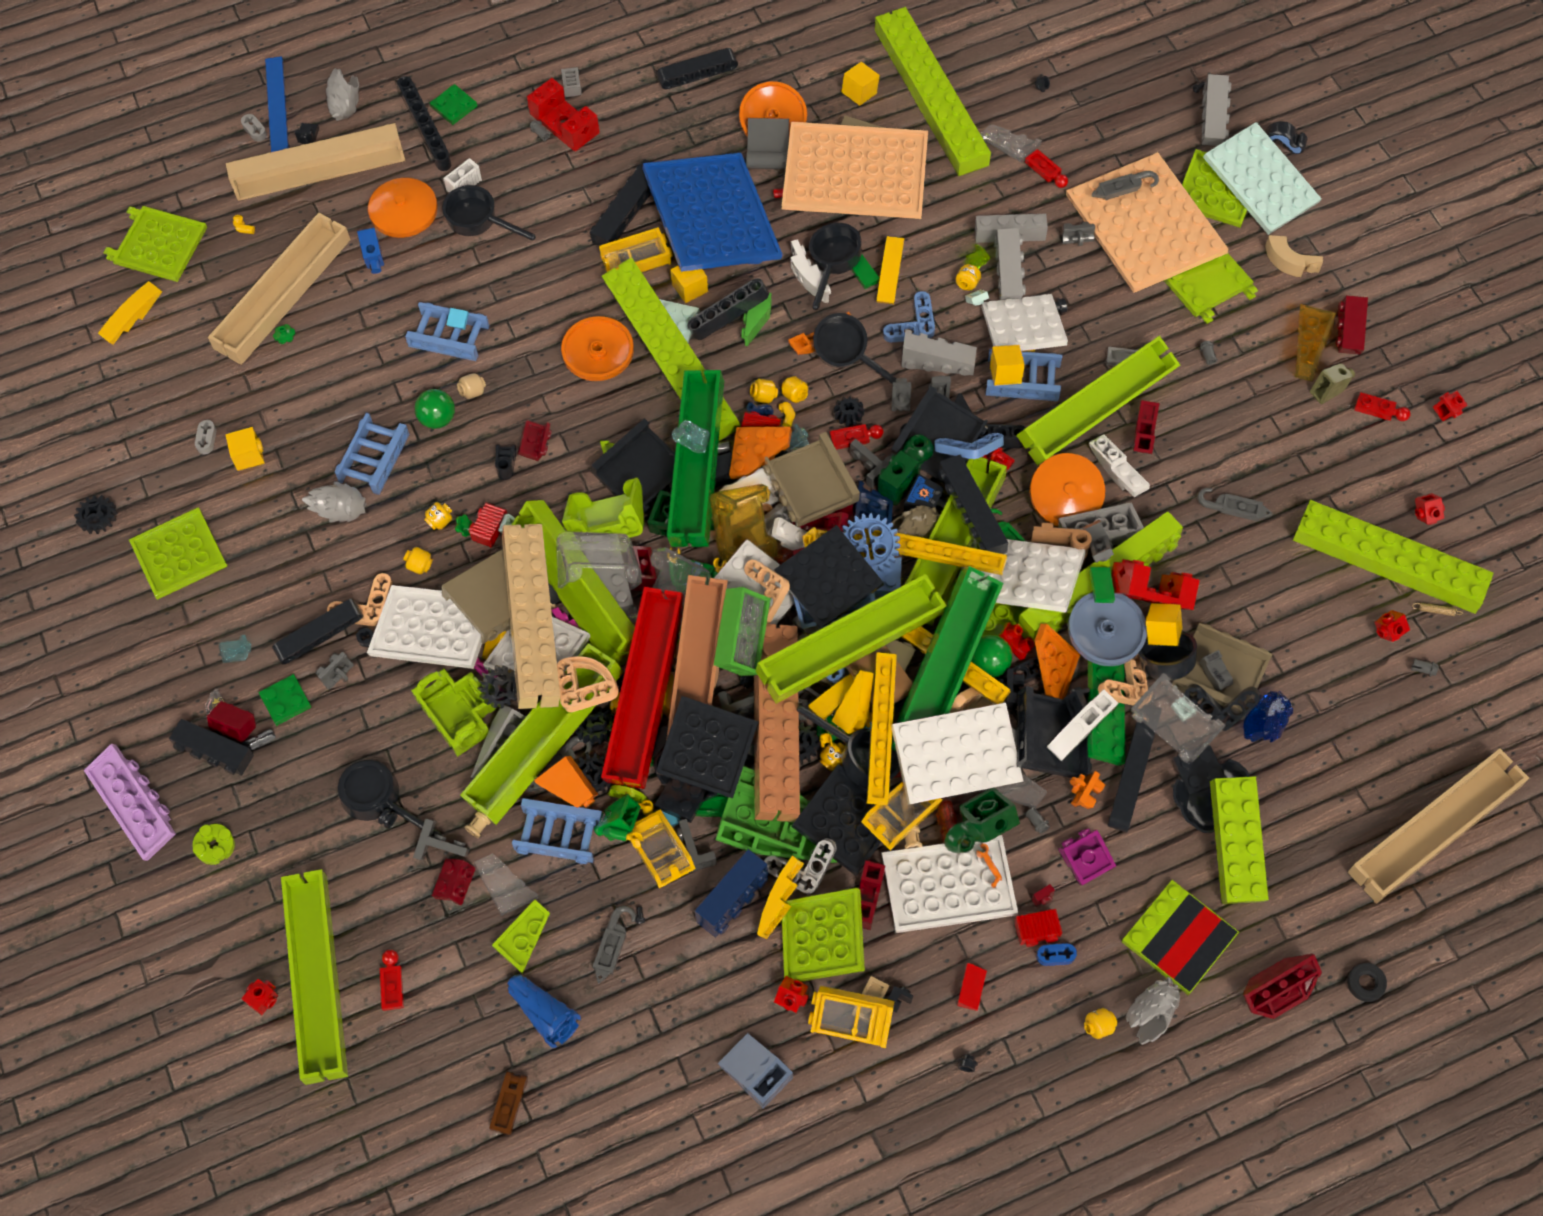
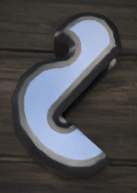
M1278 121L1272 123L1265 132L1274 143L1279 140L1294 154H1301L1305 150L1308 137L1303 132L1297 134L1296 128L1289 122Z

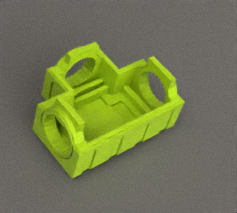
M443 669L440 672L436 671L420 680L417 687L411 691L415 700L421 705L426 715L431 718L434 726L441 732L445 741L452 747L458 757L487 737L489 730L482 718L496 710V708L491 707V704H485L484 700L479 697L483 692L478 691L477 688L482 687V684L478 682V679L472 672L454 682L446 670ZM436 680L431 686L425 688L430 682Z

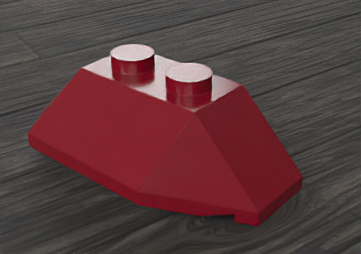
M1311 953L1284 958L1251 977L1243 992L1250 1012L1275 1019L1307 1000L1316 985L1317 979L1322 974L1315 954Z

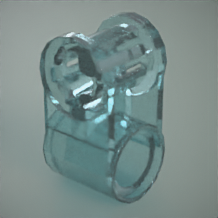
M683 421L680 427L672 431V437L677 443L686 446L693 452L704 453L708 445L710 433L690 421Z

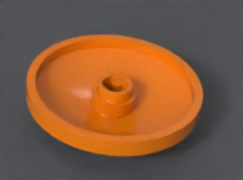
M764 82L753 87L743 98L739 111L740 125L748 138V118L789 119L790 137L791 122L806 123L807 121L806 104L801 95L791 86L781 82Z
M397 178L385 182L373 192L368 202V214L373 226L381 233L396 238L410 237L421 233L432 224L438 211V204L433 190L426 183L414 178Z
M596 316L583 319L574 324L563 338L561 351L566 367L574 375L589 381H603L619 375L628 367L633 357L634 345L629 330L622 323L609 317Z
M1072 453L1057 454L1045 460L1034 472L1030 482V499L1037 514L1047 523H1053V526L1058 527L1059 518L1101 509L1105 499V483L1098 468L1087 458Z

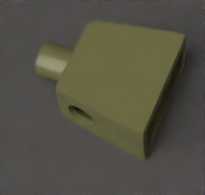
M1341 363L1327 368L1321 372L1310 393L1322 405L1342 393L1351 379L1355 377V372L1351 368L1347 369Z

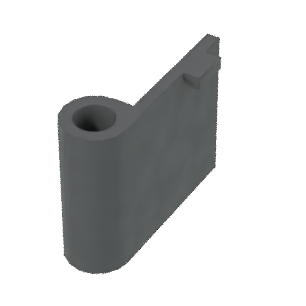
M748 118L747 168L786 169L789 146V119Z

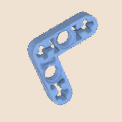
M920 291L914 296L917 322L889 324L884 327L883 338L887 342H903L905 338L904 330L912 329L914 335L919 336L922 333L926 334L927 338L934 336L935 324L931 300L927 292ZM920 299H923V301H924V306H921V300H920ZM926 312L929 314V317L922 318L920 313ZM925 324H927L929 332H926L924 329Z
M992 433L972 443L939 438L934 441L936 452L954 456L961 454L963 458L977 459L1003 446L1004 441L1003 434Z

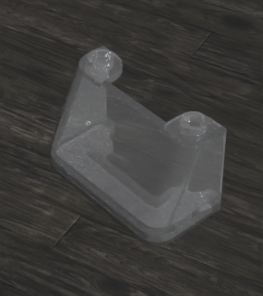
M1163 673L1131 708L1133 712L1131 716L1137 722L1145 723L1179 752L1178 756L1184 762L1188 763L1190 761L1193 763L1220 735L1226 725L1219 719L1216 721L1211 720L1212 716L1210 714L1207 715L1177 690L1178 687L1176 685L1172 688L1173 685L1169 682L1171 679Z

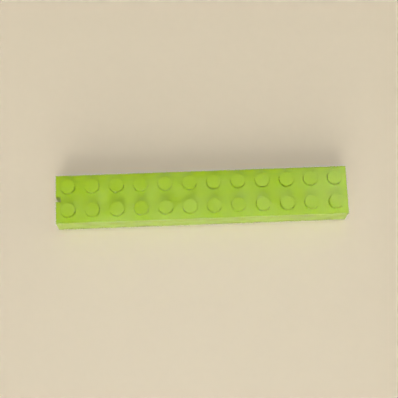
M903 7L894 10L891 15L888 12L875 17V32L957 175L961 176L989 166L991 156L989 148L907 8Z
M631 257L618 265L619 269L613 268L602 275V278L681 400L684 371L701 370L704 383H707L704 375L705 368ZM724 397L719 441L735 432L737 427H741Z

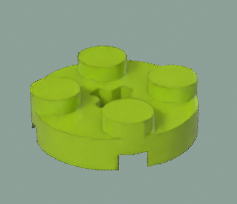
M220 824L203 825L193 840L194 854L203 863L209 865H216L225 858L228 859L235 848V840L232 833ZM216 840V842L219 843L218 846H214L213 849H210V842Z

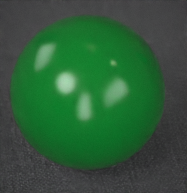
M429 389L419 395L415 402L414 410L416 418L423 426L430 429H440L452 421L455 414V405L453 399L445 391Z
M985 635L981 637L971 662L990 676L998 677L1009 669L1013 657L1012 650L1008 642L1000 636Z

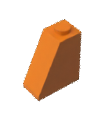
M565 756L534 780L539 786L577 808L589 807L595 802L594 798L598 796L596 790L571 756Z

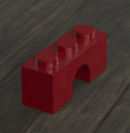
M865 861L859 888L862 929L871 930L886 866L870 861Z

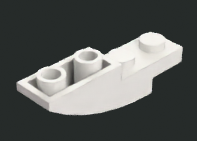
M798 239L791 241V253L793 255L790 257L791 269L803 287L813 296H816L823 271H819L817 264L812 266L810 260L806 259L804 246H800ZM828 284L822 298L824 303L829 302V295L831 294Z
M1104 434L1089 442L1091 450L1104 470L1122 491L1126 489L1133 497H1136L1149 489L1150 484L1126 461L1127 456Z
M778 517L774 519L771 536L780 540L782 546L793 551L805 547L802 536L807 532Z
M1103 690L1075 716L1047 748L1062 761L1118 705V702Z

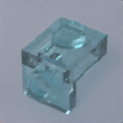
M797 424L793 425L795 431L791 434L790 447L786 449L787 453L809 444L807 431L803 427L800 429Z
M241 635L239 641L221 642L218 646L223 663L245 661L251 652V644L247 641L246 635Z

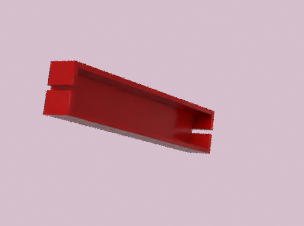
M644 587L601 776L607 783L623 786L625 783L629 787L641 789L646 787L683 617L685 596L682 592L665 590L663 593L661 589Z

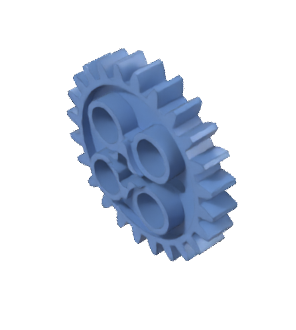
M863 513L860 520L855 516L854 523L848 520L849 527L843 526L844 535L858 552L866 553L864 559L875 572L876 569H879L883 573V566L890 568L889 561L895 563L896 559L894 556H899V551L896 549L900 548V544L896 542L900 541V536H895L897 529L891 530L893 523L886 524L887 518L881 521L879 514L876 518H873L872 513H870L869 518H866ZM866 528L868 529L870 543L872 544L873 560L870 559L868 545L866 544L864 531ZM879 530L882 534L875 537L871 533ZM855 534H861L863 538L861 540H855L853 539V536ZM878 548H882L886 552L882 555H878L875 551Z

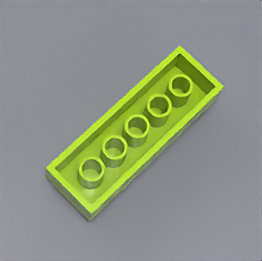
M1256 777L1216 778L1210 781L1222 904L1268 901Z

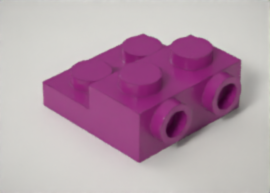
M1089 828L1079 832L1080 837L1077 839L1069 838L1061 843L1062 847L1058 849L1067 867H1070L1079 885H1084L1116 867L1098 830L1090 831Z

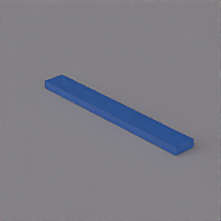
M282 56L265 59L271 152L289 148Z

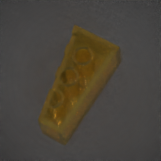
M1300 304L1295 364L1296 378L1313 382L1333 329L1336 313Z

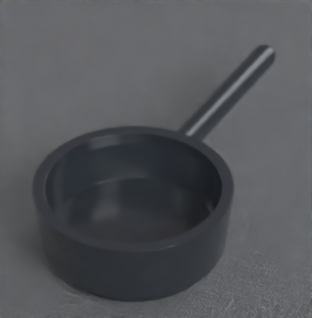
M465 185L452 190L443 201L442 210L449 227L459 235L476 236L482 234L494 223L529 240H535L536 238L535 234L496 217L492 195L480 186Z
M827 224L818 229L810 239V253L817 267L823 271L812 305L813 310H818L830 274L845 273L854 268L861 259L862 244L860 233L849 224Z
M835 313L819 322L814 332L813 341L815 352L823 363L834 368H844L860 359L891 384L896 382L897 378L864 354L868 341L867 333L857 318L846 313Z
M1184 631L1181 632L1178 646L1148 645V637H1146V641L1138 653L1141 667L1146 674L1158 680L1171 681L1183 678L1196 665L1197 642L1193 636Z
M801 705L798 706L797 712L846 743L841 754L843 768L854 782L868 787L871 729H860L849 736ZM892 749L890 780L900 772L897 752Z
M361 760L350 765L342 773L338 782V794L343 809L351 817L363 821L379 819L383 811L390 808L393 812L423 829V820L396 804L399 797V784L395 775L384 764L375 760ZM434 828L432 836L434 837L435 834L441 835V832Z

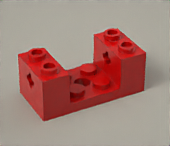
M553 78L527 96L530 115L537 121H541L544 127L574 152L600 133L597 115L587 106L578 111L565 101L563 86Z
M1122 559V562L1113 563L1111 577L1114 593L1123 594L1128 598L1148 603L1181 605V609L1194 610L1200 580L1192 578V574L1183 572L1181 574L1176 572H1170V575L1162 574L1159 591H1156V589L1147 587L1151 567L1144 566L1143 561Z

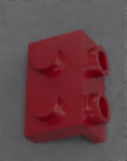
M526 420L518 455L535 461H539L542 456H545L548 451L546 442L552 433V430H550L551 423L547 422L543 426Z
M445 859L432 897L462 905L474 875L475 867L464 860Z

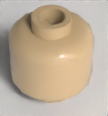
M476 373L461 377L459 383H457L459 394L466 399L482 395L486 386L484 379Z

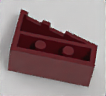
M1346 295L1338 305V336L1336 339L1338 353L1360 355L1364 351L1368 297Z

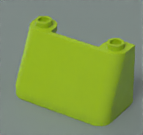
M638 478L627 480L624 483L623 491L625 494L592 502L590 497L582 492L569 495L562 523L578 548L616 538L618 541L635 537L643 532L642 485Z

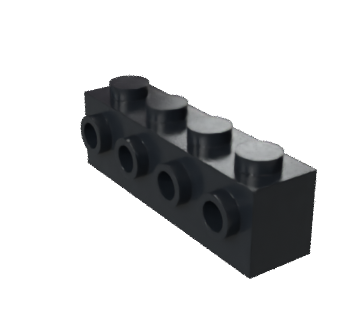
M184 719L179 721L169 737L173 748L177 751L184 752L185 750L195 759L200 760L203 758L211 766L218 767L219 765L232 775L237 773L242 776L254 757L249 748Z

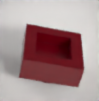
M1049 884L1036 892L1031 901L1036 907L1040 904L1045 906L1053 900L1052 897L1055 889Z

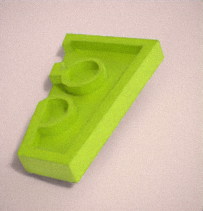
M534 900L492 944V947L523 974L550 913Z

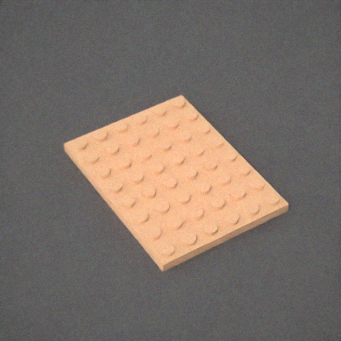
M791 122L782 209L921 219L928 131Z
M1158 152L1066 190L1067 197L1084 222L1095 224V238L1133 293L1228 253V247ZM1143 171H1153L1159 176V182L1154 187H1150L1154 183V179L1147 177L1141 179L1142 185L1138 191L1109 200L1092 197V193L1099 187V183Z

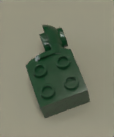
M923 435L909 437L905 441L903 449L897 455L891 457L887 468H883L879 472L878 492L893 501V505L897 506L911 489L918 474H920L921 465L932 456L934 446L929 438Z
M660 490L648 520L650 533L667 537L671 493ZM713 506L710 531L723 530L725 522L722 517V511Z
M993 787L960 805V812L964 823L956 824L948 831L945 837V847L952 853H967L973 849L975 842L987 843L1006 831L1011 830L1020 824L1015 804Z

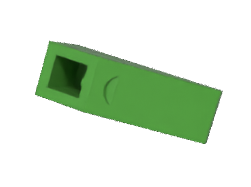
M769 293L765 301L750 309L748 313H744L743 322L746 324V328H742V339H745V346L750 344L769 320L772 293Z

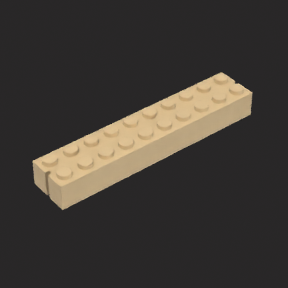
M393 123L226 163L229 181L239 201L405 161L396 125Z
M318 213L208 336L213 349L225 356L228 355L230 359L242 365L348 244L350 237L347 228L335 221L332 222L330 218Z
M542 524L524 525V528H521V525H503L502 544L518 709L536 708L538 695H541L540 708L558 707L560 689Z
M1498 749L1356 862L1348 873L1360 886L1363 884L1366 886L1364 891L1377 904L1520 789L1529 780V777L1517 765L1506 774L1504 771L1513 761L1501 749Z

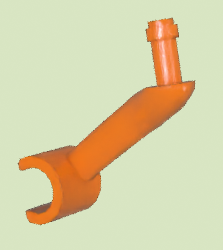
M982 843L980 847L985 852L982 853L976 850V855L979 858H984L996 879L991 884L995 888L999 880L1002 881V876L988 855V845Z

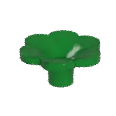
M285 324L276 327L273 338L278 340L279 344H285L286 342L293 341V336L296 332L290 325Z
M466 515L458 516L456 518V532H461L463 537L470 536L469 528L473 522Z

